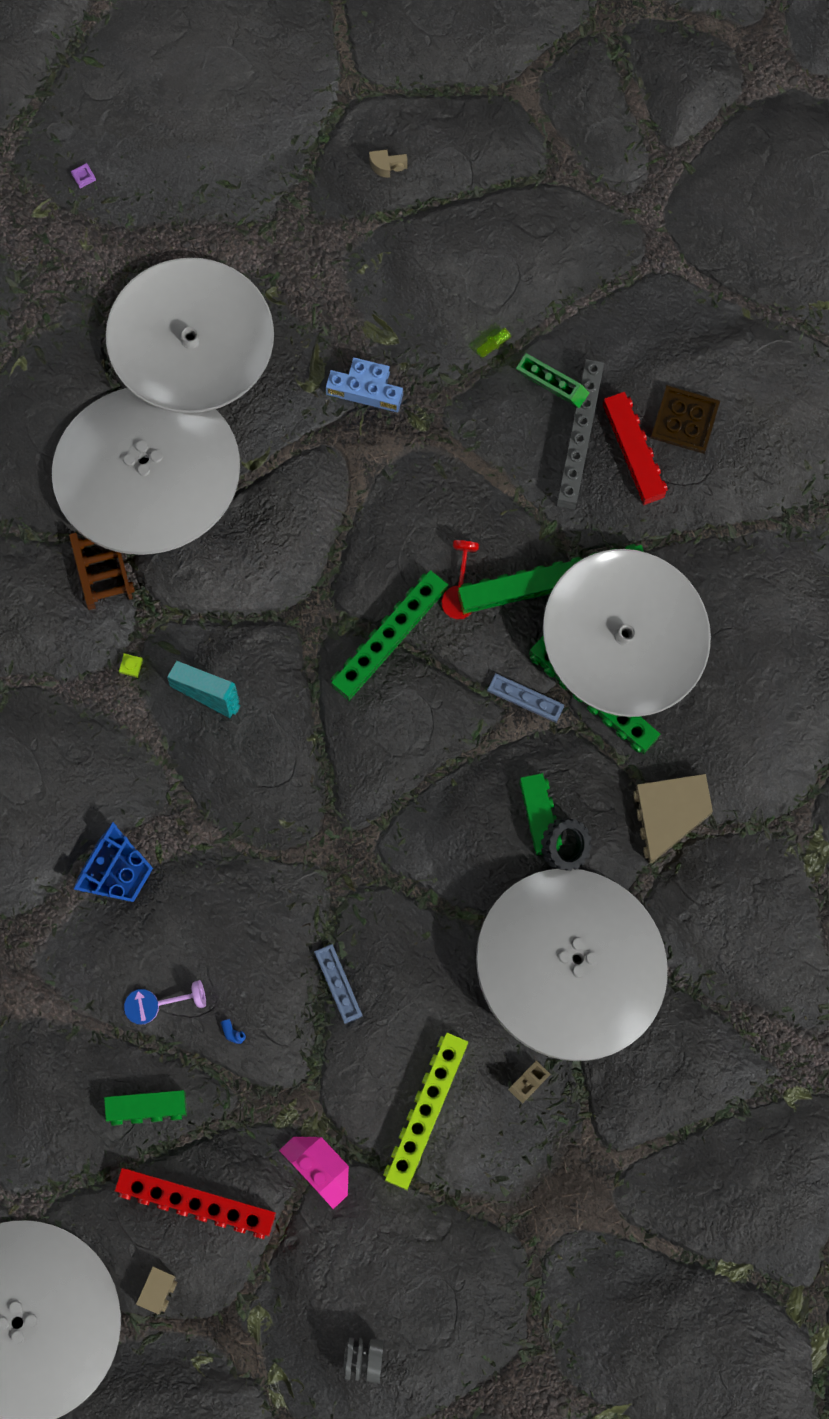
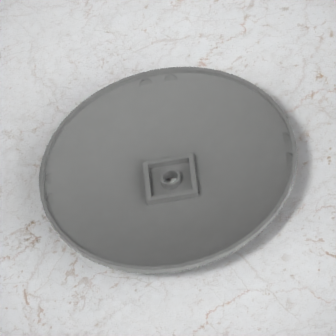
M128 388L105 395L82 410L61 436L52 464V483L57 503L63 515L75 530L91 542L106 549L138 555L170 551L202 536L226 512L235 495L240 476V456L235 436L229 424L216 409L199 413L169 411L145 402ZM142 458L149 459L146 464L139 463V460Z
M552 869L535 873L520 880L506 890L494 903L483 922L477 943V974L483 996L490 1010L504 1029L515 1039L530 1049L548 1057L568 1061H589L615 1054L632 1044L647 1030L662 1005L667 985L668 968L666 952L660 932L648 911L629 891L599 874L579 869H572V871ZM573 955L581 957V964L573 962Z
M37 1221L0 1223V1419H57L83 1403L97 1389L112 1365L121 1330V1310L117 1290L105 1264L77 1236L54 1225ZM15 1317H21L23 1320V1325L19 1329L14 1328L12 1325Z

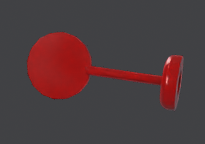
M454 540L453 548L463 551L459 585L449 588L444 593L442 608L450 618L464 619L470 616L471 613L463 614L457 593L458 588L464 583L467 552L478 551L479 544L471 541Z

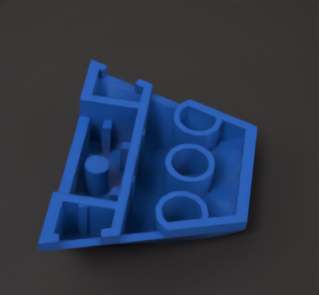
M112 822L86 861L73 889L134 902L153 868L128 841V838L122 834L115 823Z

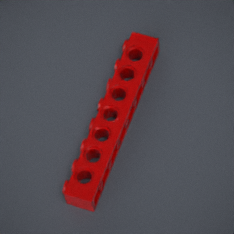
M125 1168L121 1169L115 1192L119 1193L118 1197L127 1200H130L131 1197L138 1198V1203L148 1206L150 1202L158 1204V1209L165 1211L172 1208L177 1210L176 1214L185 1217L188 1216V1213L196 1215V1220L207 1222V1219L215 1221L214 1225L226 1228V1225L234 1226V1231L244 1234L246 1230L254 1232V1237L264 1239L265 1236L270 1237L276 1216L275 1212ZM136 1182L143 1184V1190L140 1193L133 1192L132 1188ZM154 1188H161L162 1195L158 1199L152 1197V1190ZM175 1193L181 1195V1201L178 1204H172L171 1196ZM193 1199L200 1200L201 1205L197 1210L190 1208V1202ZM213 1204H217L220 1207L219 1213L215 1216L209 1213V1208ZM231 1210L239 1212V1218L236 1221L228 1219V1213ZM252 1215L258 1218V1224L254 1227H250L247 1224V1219Z

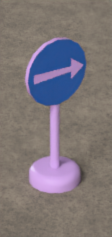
M198 980L192 983L191 994L158 1001L152 992L138 989L131 992L126 998L124 1011L131 1022L147 1024L156 1017L160 1005L193 998L198 1008L206 1007L205 991L201 981Z

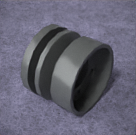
M349 1337L345 1348L343 1364L345 1380L350 1381L351 1371L356 1372L355 1381H359L361 1372L365 1373L366 1382L380 1384L384 1340L370 1339L368 1348H365L363 1338H359V1347H355V1337Z

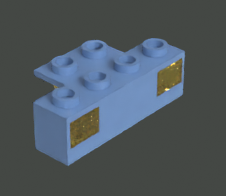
M353 357L349 374L330 370L326 385V395L399 412L403 388L387 384L390 366Z

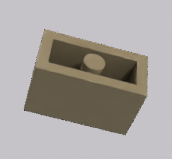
M152 1267L136 1305L159 1315L161 1311L165 1312L169 1301L166 1299L170 1292H174L178 1283L175 1281L176 1277Z

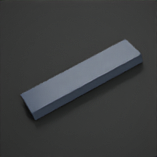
M496 673L487 689V692L557 723L565 706L556 700Z
M333 944L314 951L344 1024L363 1017Z

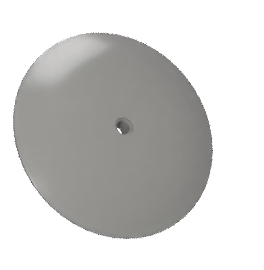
M203 258L173 259L154 265L138 274L123 288L116 298L109 313L106 327L108 355L122 383L145 402L161 409L182 413H199L214 410L244 395L259 380L266 369L274 342L272 315L268 304L258 288L234 268ZM189 336L195 337L193 340L186 339Z
M606 550L592 554L574 564L554 586L549 596L543 619V636L546 652L559 679L569 691L584 703L612 715L640 717L652 715L672 707L695 687L703 674L709 657L711 643L710 624L705 606L698 592L677 568L657 556L638 550ZM622 631L627 632L629 638L623 637Z

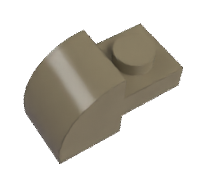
M387 150L369 152L370 166L381 177L389 178L391 170L398 172L407 169V154L388 156Z
M535 1061L508 1090L523 1104L551 1074L539 1062Z

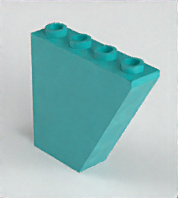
M176 661L167 676L170 687L228 718H231L232 714L236 715L240 708L236 685L233 682Z

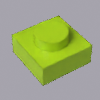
M124 654L119 673L138 678L143 658Z

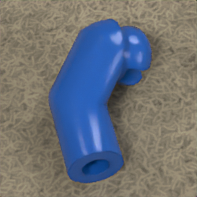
M230 1019L221 1022L227 1040L235 1044H241L245 1040V1033L234 1030Z

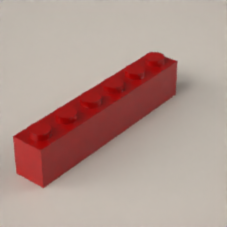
M622 392L605 398L603 401L604 410L643 505L665 498L666 491L668 490L666 482L660 478L659 474H661L659 465L653 461L652 457H654L652 448L646 444L647 437L644 430H641L639 427L640 420L637 413L634 414L632 410L633 403L630 396L627 397L626 393Z

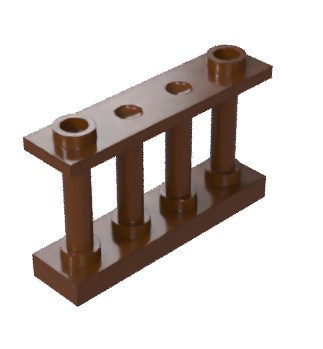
M77 533L69 534L88 610L96 609L95 602H98L99 599L126 592L129 600L133 599L132 593L135 590L133 582L128 581L122 554L116 551H109L89 557L83 556L82 549L95 543L87 538H78ZM118 557L120 568L92 575L91 573L87 574L86 567L89 564ZM123 575L125 583L123 586L99 592L91 590L90 585L94 584L93 582Z

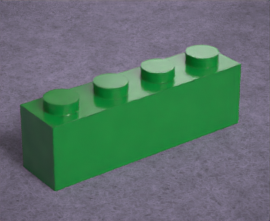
M527 353L516 367L525 378L577 408L581 407L589 395V392L582 384Z
M541 773L520 778L521 791L536 856L543 855L541 848H543L541 844V839L544 838L543 833L548 829L547 826L550 823L553 824L554 820L557 819L556 815L553 816L551 808H554L553 799L548 797L547 790L550 789L548 778L544 779V775ZM561 835L557 839V852L560 849L559 846L562 845Z
M184 1090L104 1097L106 1122L111 1123V1126L123 1125V1121H131V1124H141L146 1119H151V1122H162L163 1118L169 1117L171 1121L183 1120L182 1116H187L186 1094Z

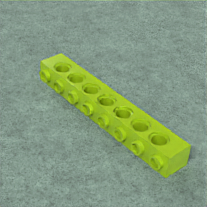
M446 1033L445 1037H440L437 1045L440 1048L438 1055L433 1054L429 1064L433 1067L430 1074L425 1073L422 1084H425L423 1091L418 1090L414 1100L417 1103L415 1110L410 1109L406 1119L410 1121L407 1129L403 1127L399 1139L402 1140L400 1146H395L391 1155L394 1158L391 1166L387 1165L383 1174L386 1177L385 1182L406 1191L408 1190L467 1048L468 1041ZM451 1051L454 1055L453 1059L450 1061L445 1060L442 1056L443 1052ZM443 1069L446 1072L445 1078L438 1079L435 1076V1071ZM430 1087L437 1088L439 1094L436 1097H430L427 1094V1090ZM424 1105L429 1106L431 1113L428 1116L421 1115L420 1107ZM414 1124L422 1125L423 1132L421 1134H414L412 1132ZM408 1142H412L416 1147L412 1153H407L404 1150V1145ZM399 1161H405L408 1164V1168L406 1171L401 1172L396 1168V1164Z

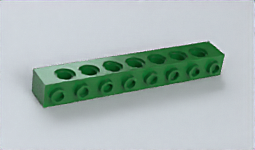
M431 570L427 574H422L418 580L419 584L415 588L411 587L408 590L404 601H399L394 606V612L390 616L386 615L381 621L382 626L370 633V639L367 643H362L356 650L357 654L353 658L349 657L344 663V669L341 672L337 671L331 678L332 688L348 701L353 698L447 591L448 584ZM427 589L431 593L428 596H423L420 591ZM415 603L418 605V608L411 610L408 608V605ZM403 617L406 619V622L399 624L396 622V619ZM386 631H391L394 635L391 638H386L383 634ZM373 645H379L381 647V650L379 652H373L371 650V647ZM361 659L369 661L366 666H361L358 662ZM354 673L357 677L354 680H348L346 675Z
M542 636L530 649V660L536 665L540 664L545 668L544 672L549 677H555L559 681V685L563 689L568 690L555 673L551 663L545 659L547 652L544 636ZM573 694V697H574L578 702H580V703L583 702L582 700H580L579 698H577V697ZM586 704L588 706L587 709L593 715H599L602 718V722L607 727L614 728L619 738L630 742L631 748L637 753L641 752L644 755L660 736V733L641 716L625 717L612 715ZM624 717L627 723L619 724L617 718ZM637 729L641 732V736L635 737L631 731Z

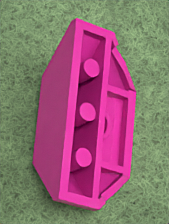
M293 1137L279 1150L332 1209L348 1196L349 1166L322 1137Z

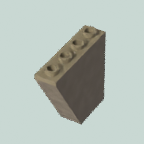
M706 774L638 784L636 790L633 791L634 801L639 804L637 818L638 821H642L643 828H640L641 839H645L646 847H643L645 859L648 858L649 863L655 862L713 812Z

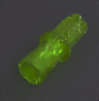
M503 328L493 337L490 336L488 341L477 348L478 355L483 358L494 349H499L502 343L511 338L509 331Z

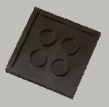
M666 385L651 439L705 454L720 400Z

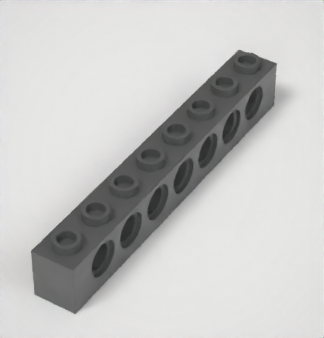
M587 359L585 362L581 384L587 389L589 395L580 408L576 407L557 503L559 507L576 509L604 368L603 362Z

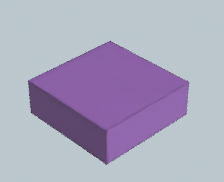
M87 163L71 171L79 188L96 181Z

